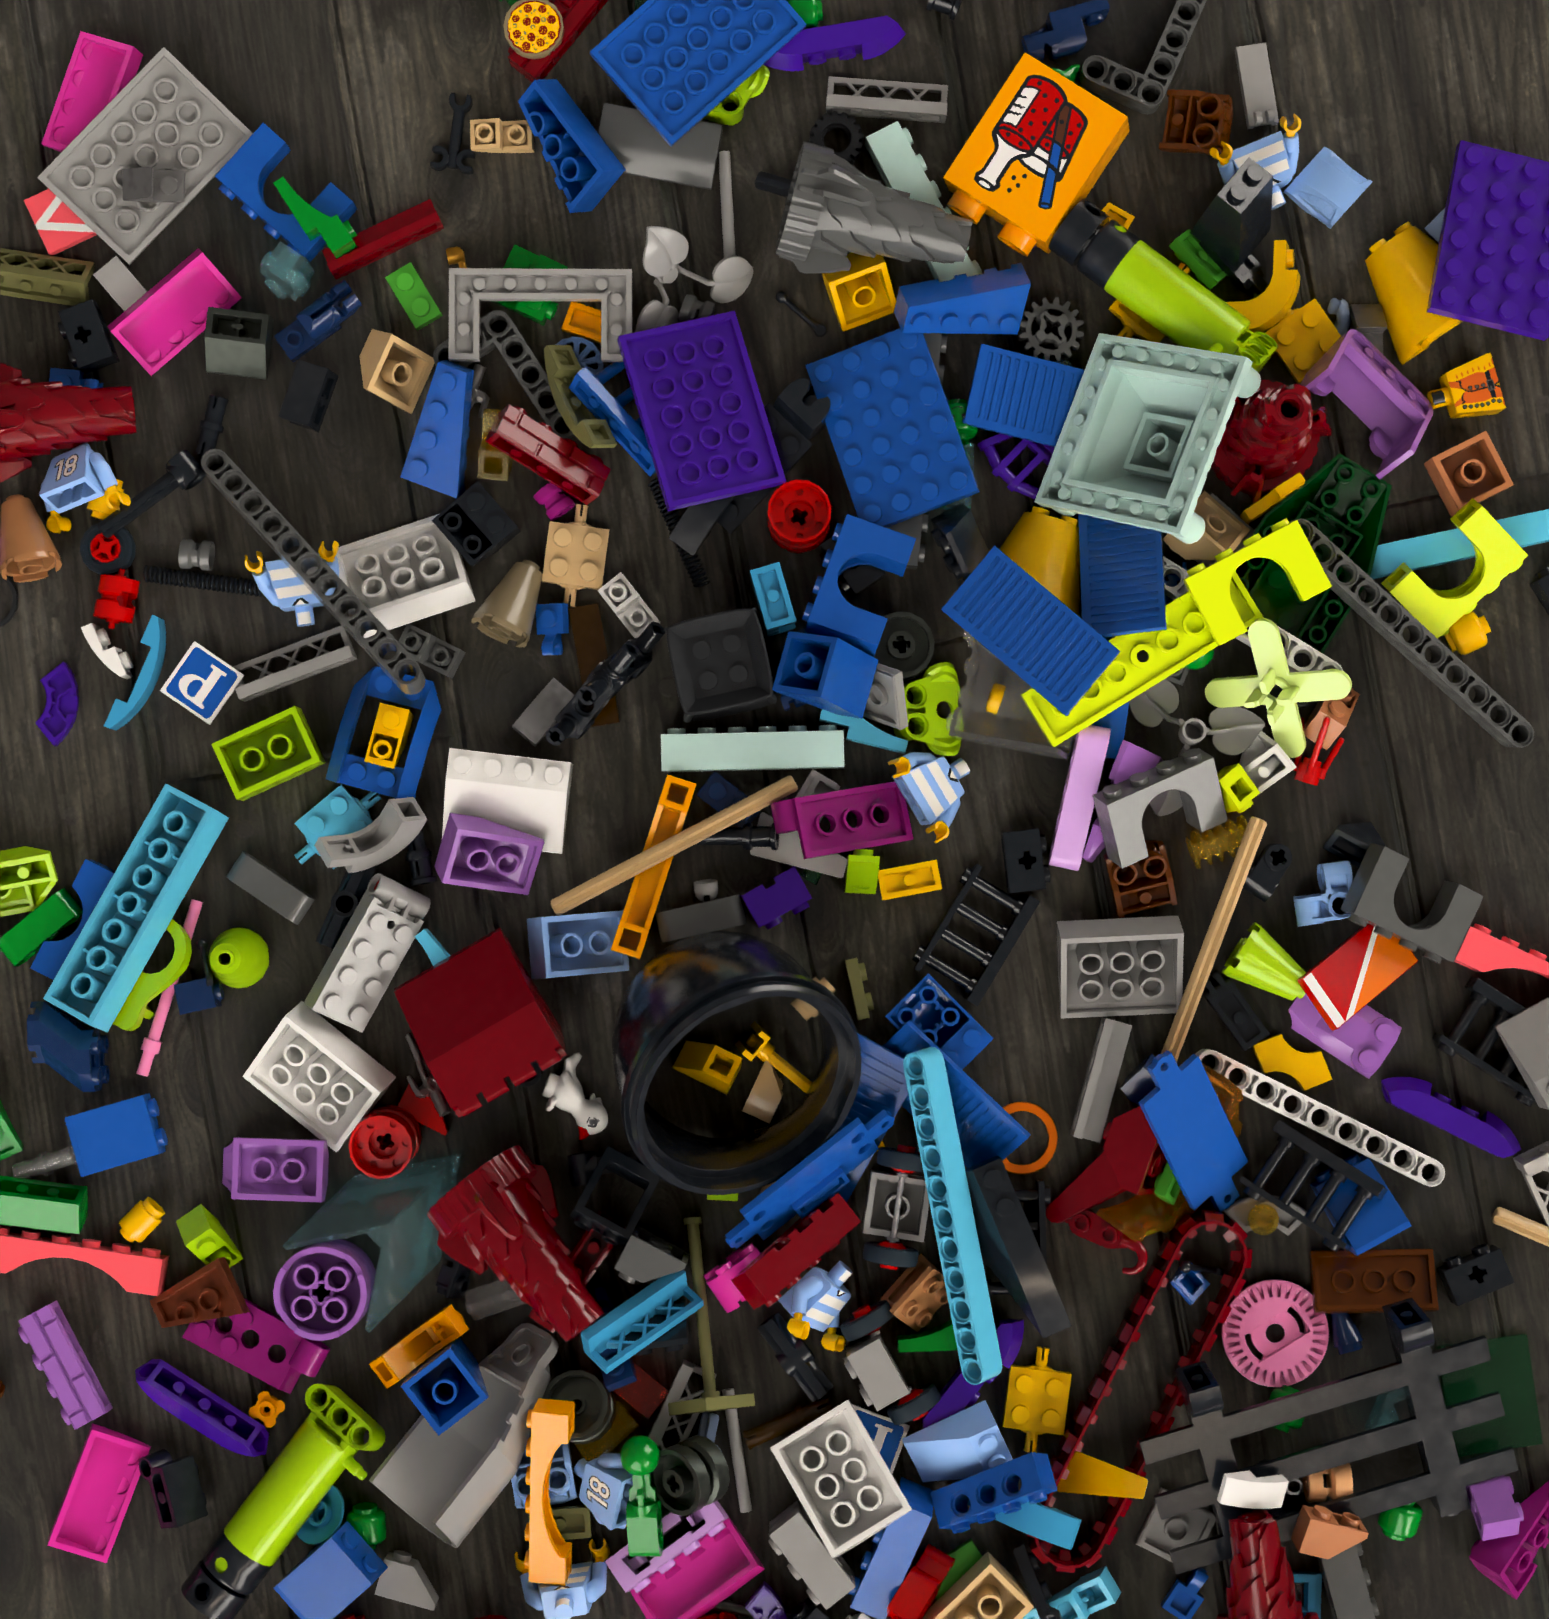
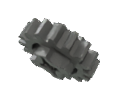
M1044 297L1040 307L1033 302L1030 306L1032 313L1024 311L1022 317L1027 322H1021L1019 328L1025 331L1018 337L1019 341H1027L1023 348L1024 352L1032 349L1034 351L1032 357L1038 358L1040 355L1043 356L1044 360H1049V358L1053 357L1056 363H1060L1061 355L1067 359L1071 358L1070 348L1078 350L1080 344L1076 340L1083 339L1084 333L1077 330L1084 324L1083 320L1076 321L1075 319L1079 313L1078 309L1070 312L1068 310L1070 302L1067 301L1061 306L1059 305V297H1055L1052 304H1049L1047 298ZM1048 312H1056V313H1059V314H1061V315H1060V316H1054V315H1050ZM1035 319L1039 328L1038 332L1032 336L1031 325ZM1070 325L1071 336L1067 342L1064 330ZM1047 326L1050 329L1053 327L1057 328L1055 335L1053 333L1048 335L1045 333ZM1042 345L1052 346V347L1054 348V350L1045 349V348H1043V347H1041V346H1042Z

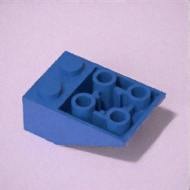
M929 973L885 1016L898 1030L910 1020L962 1070L994 1039Z

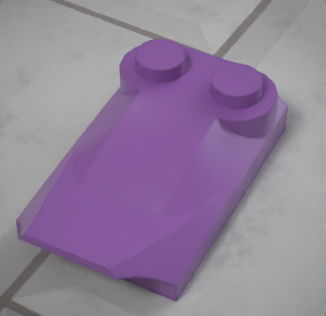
M1307 994L1302 999L1296 997L1288 1009L1292 1020V1030L1368 1079L1381 1066L1402 1030V1027L1398 1026L1393 1020L1386 1018L1368 1005L1364 1006L1340 1028L1333 1031L1329 1028Z
M234 1137L233 1142L223 1150L222 1184L231 1192V1199L322 1203L325 1201L328 1186L329 1152L327 1140Z

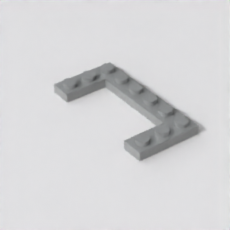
M449 268L448 359L450 362H480V301L601 302V361L623 362L617 339L620 335L632 333V269Z

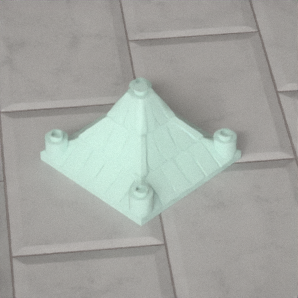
M1099 333L1034 502L1040 506L1052 508L1063 516L1072 517L1078 513L1168 533L1186 544L1197 542L1205 531V521L1194 510L1197 505V499L1205 484L1207 473L1216 455L1217 447L1226 429V423L1235 405L1236 397L1248 398L1256 393L1260 387V374L1251 367L1253 361L1244 356Z

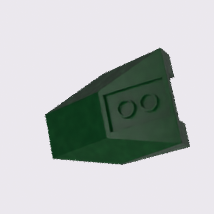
M1339 453L1305 481V484L1300 489L1294 490L1265 514L1251 536L1260 533L1261 537L1273 532L1270 526L1285 518L1289 521L1306 519L1370 576L1392 485L1382 479L1379 480L1373 473ZM1317 546L1314 553L1320 561L1323 553L1320 547ZM1253 558L1241 564L1236 570V573L1264 618L1272 620L1277 626L1321 653H1324L1351 610V607L1330 588L1306 601H1300L1285 571L1270 559ZM1339 566L1336 576L1339 581H1343L1345 573L1342 567ZM1363 587L1359 589L1358 595H1360V593L1364 589Z

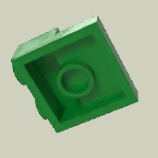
M515 244L503 267L568 269L567 266L541 254L540 256ZM491 301L542 326L545 325L547 319H553L558 309L556 301Z

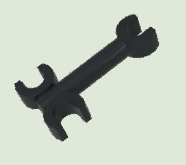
M451 93L449 103L453 109V119L448 152L442 146H433V153L443 155V160L437 163L430 162V166L435 171H442L446 168L459 169L463 174L470 175L473 174L474 170L470 166H464L463 160L466 158L475 159V152L469 149L460 152L465 113L471 110L473 101L471 95H467L465 104L457 105L456 94Z

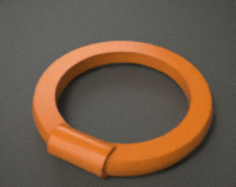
M1014 1102L1002 1107L1009 1114L1018 1111H1027L1035 1114L1043 1121L1048 1133L1047 1147L1040 1158L1025 1165L1013 1164L1005 1158L1002 1162L1006 1171L1015 1174H1030L1042 1169L1052 1159L1057 1148L1058 1134L1053 1119L1043 1108L1029 1102Z

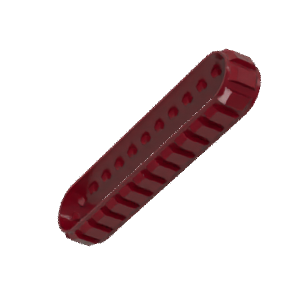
M1201 1210L1199 1216L1193 1218L1189 1215L1184 1216L1173 1226L1176 1231L1172 1238L1168 1239L1165 1237L1157 1253L1161 1256L1157 1267L1151 1265L1143 1280L1147 1284L1143 1294L1137 1292L1129 1307L1133 1312L1129 1321L1123 1319L1115 1334L1119 1339L1115 1348L1109 1346L1101 1361L1105 1367L1102 1374L1095 1373L1087 1389L1090 1394L1088 1401L1080 1402L1073 1416L1076 1421L1073 1430L1066 1429L1059 1443L1062 1449L1059 1457L1053 1455L1050 1460L1056 1486H1058L1061 1479H1067L1070 1473L1067 1466L1075 1451L1081 1452L1084 1446L1081 1439L1089 1424L1095 1425L1099 1417L1095 1412L1104 1396L1109 1397L1113 1389L1109 1385L1117 1369L1123 1370L1127 1363L1123 1358L1131 1342L1137 1343L1141 1335L1138 1329L1145 1315L1152 1314L1155 1308L1152 1302L1159 1288L1166 1287L1169 1279L1165 1276L1174 1259L1180 1260L1183 1254L1180 1250L1183 1241L1187 1236L1190 1239L1198 1234L1196 1229L1202 1225H1205L1206 1231L1215 1232L1217 1225L1227 1228L1222 1235L1229 1243L1235 1240L1236 1250H1231L1230 1260L1234 1261L1229 1274H1223L1220 1280L1223 1285L1215 1301H1209L1206 1307L1209 1313L1201 1328H1195L1192 1334L1195 1340L1186 1357H1180L1177 1364L1184 1367L1200 1362L1204 1350L1210 1352L1218 1336L1214 1331L1218 1323L1224 1325L1232 1309L1228 1303L1233 1295L1238 1297L1246 1282L1242 1278L1245 1268H1251L1253 1249L1246 1246L1244 1240L1248 1235L1234 1219L1231 1218L1224 1222L1222 1213ZM1177 1376L1173 1383H1167L1163 1390L1166 1396L1159 1410H1153L1149 1418L1152 1423L1144 1438L1167 1432L1171 1428L1175 1420L1172 1412L1176 1405L1181 1407L1183 1404ZM1139 1438L1135 1445L1138 1450L1130 1466L1125 1465L1123 1469L1145 1478L1147 1473L1144 1467L1146 1464L1139 1440L1142 1438ZM1054 1492L1047 1494L1048 1499L1039 1503L1052 1507L1056 1500L1052 1496ZM1109 1496L1107 1502L1110 1505L1101 1521L1097 1520L1093 1526V1529L1096 1531L1094 1536L1088 1543L1083 1542L1078 1547V1551L1070 1553V1550L1060 1549V1553L1050 1551L1053 1544L1043 1540L1039 1541L1038 1538L1026 1534V1536L1033 1538L1029 1543L1031 1551L1042 1564L1050 1562L1055 1570L1059 1572L1074 1573L1075 1568H1081L1084 1565L1087 1568L1091 1567L1102 1557L1100 1551L1104 1544H1111L1118 1531L1116 1521L1119 1516L1125 1517L1132 1499Z

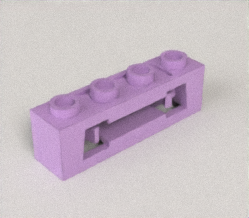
M718 1500L704 1506L686 1518L685 1516L670 1512L662 1518L663 1536L685 1519H687L692 1527L697 1526L703 1520L706 1524L696 1531L687 1532L664 1549L661 1557H654L649 1561L647 1557L635 1556L629 1560L627 1558L629 1556L627 1544L608 1558L605 1563L625 1593L633 1589L638 1593L651 1583L649 1577L655 1572L659 1571L662 1575L675 1566L674 1558L682 1552L688 1556L701 1546L698 1540L706 1534H709L712 1538L726 1527L723 1522L729 1516ZM649 1561L651 1565L640 1572L638 1568Z

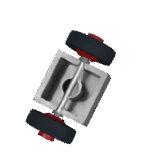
M898 1144L897 1148L880 1147L877 1154V1164L890 1167L897 1172L870 1170L862 1232L887 1237V1240L882 1242H865L863 1259L878 1263L881 1268L898 1270V1267H916L919 1251L915 1248L904 1246L902 1243H899V1239L924 1242L929 1211L925 1178L907 1174L923 1172L920 1152L915 1151L916 1147Z
M883 1300L870 1306L865 1304L852 1312L853 1316L840 1326L841 1332L847 1341L861 1338L845 1347L846 1357L843 1359L845 1361L844 1365L852 1379L859 1378L861 1382L858 1385L859 1391L867 1406L873 1404L876 1410L879 1411L893 1403L887 1409V1413L894 1425H900L911 1420H919L929 1413L928 1410L941 1400V1395L932 1383L917 1389H912L911 1386L908 1387L905 1378L880 1336L881 1332L879 1329L894 1316L890 1312V1304L887 1300Z

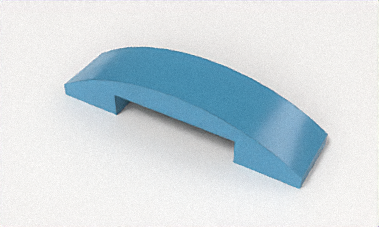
M155 615L151 616L140 643L150 646L151 649L129 700L125 702L115 699L104 727L117 731L127 724L141 710L156 686L165 658L166 627L165 620Z
M994 1489L993 1494H992L993 1500L995 1499V1496H996V1491H995V1489ZM1029 1502L1021 1504L1022 1509L1009 1514L1001 1512L995 1515V1520L1069 1550L1073 1548L1082 1521L1059 1509L1049 1508L1040 1503L1030 1504Z

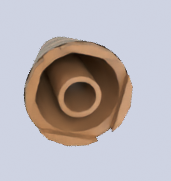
M20 494L7 497L6 501L1 504L0 573L2 578L7 580V576L13 577L14 582H32L48 577V571L54 567L56 572L59 571L62 566L61 557L31 499Z

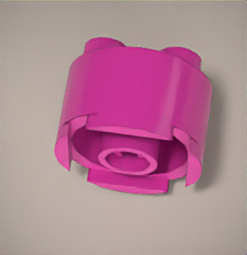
M752 1243L743 1249L735 1250L725 1258L727 1260L725 1263L713 1267L703 1275L707 1285L726 1313L739 1308L738 1302L740 1300L741 1302L746 1301L731 1279L760 1254L757 1247H754Z

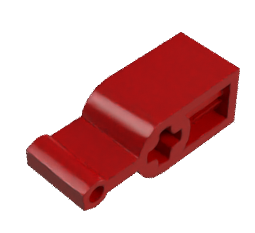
M928 1544L916 1566L910 1570L888 1605V1617L891 1619H923L937 1596L944 1579L955 1564V1559Z

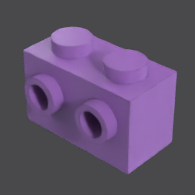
M1502 1475L1466 1486L1471 1511L1482 1541L1519 1534L1520 1521L1524 1520L1520 1503H1515L1512 1497L1514 1488L1510 1476Z

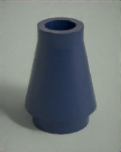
M1330 1313L1334 1348L1338 1349L1339 1355L1363 1349L1361 1341L1364 1339L1350 1314Z

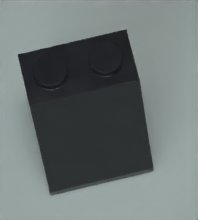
M1249 157L1216 195L1190 232L1236 270L1239 269L1271 229L1273 175Z

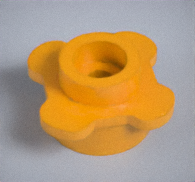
M262 1391L258 1394V1401L255 1406L249 1409V1416L253 1419L261 1420L265 1427L271 1428L276 1424V1418L279 1413L285 1410V1403L270 1395L268 1391ZM269 1407L270 1411L265 1412L264 1408Z

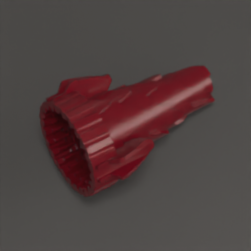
M0 363V483L31 468V456L51 455V450L75 448L85 442L108 441L107 436L136 433L135 407L131 386L89 388L63 385L61 381L31 383L30 378L22 377V369Z
M1261 380L1260 387L1252 396L1248 398L1236 397L1235 405L1226 423V429L1210 468L1214 470L1215 476L1220 481H1224L1226 486L1232 489L1230 493L1232 496L1235 497L1238 492L1249 494L1252 497V502L1256 503L1260 500L1262 494L1267 495L1274 488L1299 472L1303 476L1305 471L1310 468L1313 458L1318 451L1317 443L1319 442V437L1331 436L1332 429L1326 423L1327 410L1325 406L1313 411L1311 406L1312 398L1308 388L1300 384L1289 386L1277 381ZM1282 404H1285V408H1293V418H1287L1282 414Z
M519 1145L503 1151L480 1166L449 1190L427 1212L428 1218L439 1231L437 1245L443 1252L479 1275L487 1271L489 1265L500 1282L506 1280L516 1295L523 1302L532 1306L543 1322L548 1320L565 1342L580 1335V1332L591 1326L604 1314L601 1307L581 1282L580 1275L568 1256L571 1253L569 1248L553 1228L557 1225L554 1219L559 1216L547 1171L542 1165L533 1164Z
M1256 1509L1239 1515L1237 1519H1228L1232 1551L1229 1576L1230 1588H1225L1228 1614H1218L1217 1619H1319L1316 1612H1308L1303 1618L1301 1601H1296L1294 1576L1291 1566L1287 1561L1286 1547H1282L1280 1544L1279 1528L1273 1516L1265 1509Z

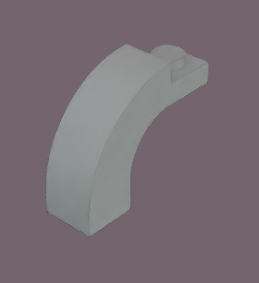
M414 797L389 799L380 815L365 828L350 834L319 837L314 846L327 868L345 866L348 873H355L377 866L398 854L415 839L428 819Z

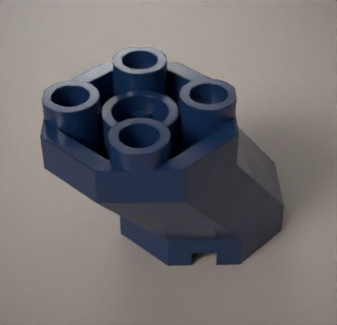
M48 1001L31 1002L30 1008L36 1009L34 1014H29L27 1017V1046L29 1052L35 1051L37 1057H31L32 1062L46 1063L82 1092L100 1091L102 1084H108L110 1079L109 1066L105 1065V1053H108L109 1050L108 1036L101 1035L99 1029L87 1030L63 1010Z

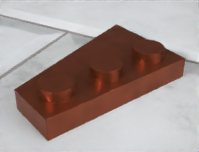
M225 1257L217 1258L150 1300L161 1328L250 1312Z

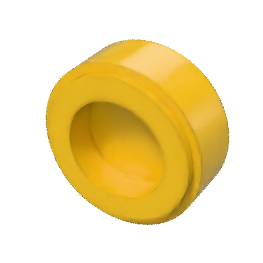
M993 684L985 707L986 712L997 714L1006 688L1005 685Z

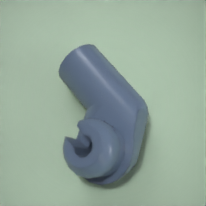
M1332 298L1327 311L1329 314L1337 315L1334 326L1342 336L1349 330L1351 324L1349 304L1343 298L1342 300Z

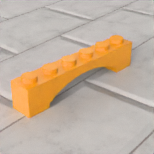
M667 774L643 851L682 831L696 783ZM673 856L634 877L611 951L640 960Z
M538 1398L534 1408L528 1410L526 1420L527 1428H531V1438H528L526 1445V1456L531 1457V1462L527 1468L525 1479L526 1485H530V1494L527 1495L525 1502V1513L530 1514V1522H527L525 1528V1541L529 1542V1550L525 1554L524 1568L529 1570V1582L565 1586L572 1570V1543L565 1541L555 1522L549 1496V1478L555 1452L561 1444L569 1443L574 1432L575 1402Z

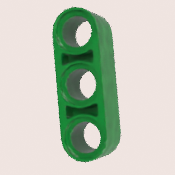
M63 888L49 897L0 938V950L16 968L34 956L40 950L44 941H52L80 918L83 910L67 890Z

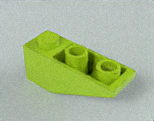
M855 849L853 855L847 856L845 893L876 894L880 856H873V850Z

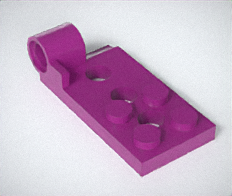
M895 781L797 797L770 804L776 834L798 831L803 859L913 840L906 800ZM875 807L880 808L884 814L882 823H878L873 817ZM848 812L854 813L857 817L855 828L850 827L846 821ZM822 816L830 821L828 833L822 831L819 826V820Z
M245 1298L244 1300L250 1312L228 1316L233 1324L229 1332L219 1330L217 1327L218 1318L189 1323L182 1336L184 1339L252 1376L289 1394L292 1393L301 1374L316 1377L330 1351V1348L321 1341L309 1340L298 1336L285 1324L282 1318ZM253 1330L259 1335L257 1346H248L244 1342L243 1336L245 1331ZM273 1345L284 1347L286 1351L284 1360L276 1361L271 1357L270 1349Z

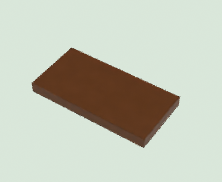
M1433 1249L1367 1250L1358 1256L1345 1250H1338V1252L1333 1250L1309 1252L1314 1314L1384 1312L1382 1306L1408 1298H1413L1423 1312H1437L1439 1310Z

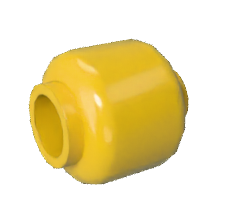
M1472 611L1469 614H1464L1449 628V633L1444 636L1452 652L1458 651L1461 655H1467L1487 645L1488 639L1486 634L1490 633L1491 629L1484 615L1478 618L1477 614Z

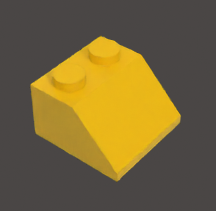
M849 253L847 254L851 262L849 271L821 273L843 332L894 313L896 298L883 256L876 255L875 258Z

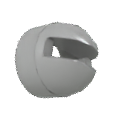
M716 879L693 882L695 896L698 900L704 902L705 895H709L710 901L717 897L718 881Z

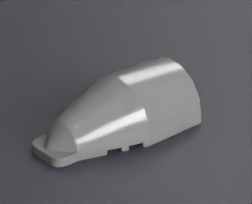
M523 1323L516 1327L503 1344L478 1364L489 1397L439 1436L421 1414L369 1481L424 1528L450 1546L458 1548L518 1471L526 1449L527 1440L531 1435V1428L526 1426L528 1410L534 1408L538 1398H543L545 1390L550 1383L549 1363L558 1351V1342L548 1332L531 1323Z

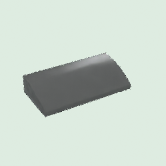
M604 103L598 134L626 169L623 174L712 190L723 133L722 125L700 121L670 147L638 109Z

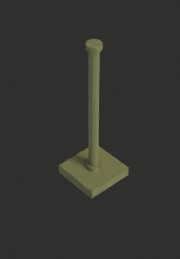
M685 1218L683 1222L684 1225H687L693 1290L704 1303V1306L696 1311L704 1393H701L700 1399L668 1403L669 1416L755 1406L754 1393L720 1396V1391H716L699 1224H702V1218Z

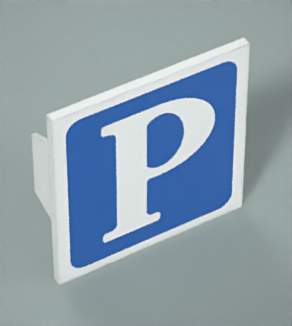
M194 641L160 691L211 725L244 677V674Z
M852 1404L890 1472L893 1474L903 1446L902 1438L906 1437L910 1425L905 1423L894 1425L890 1418Z

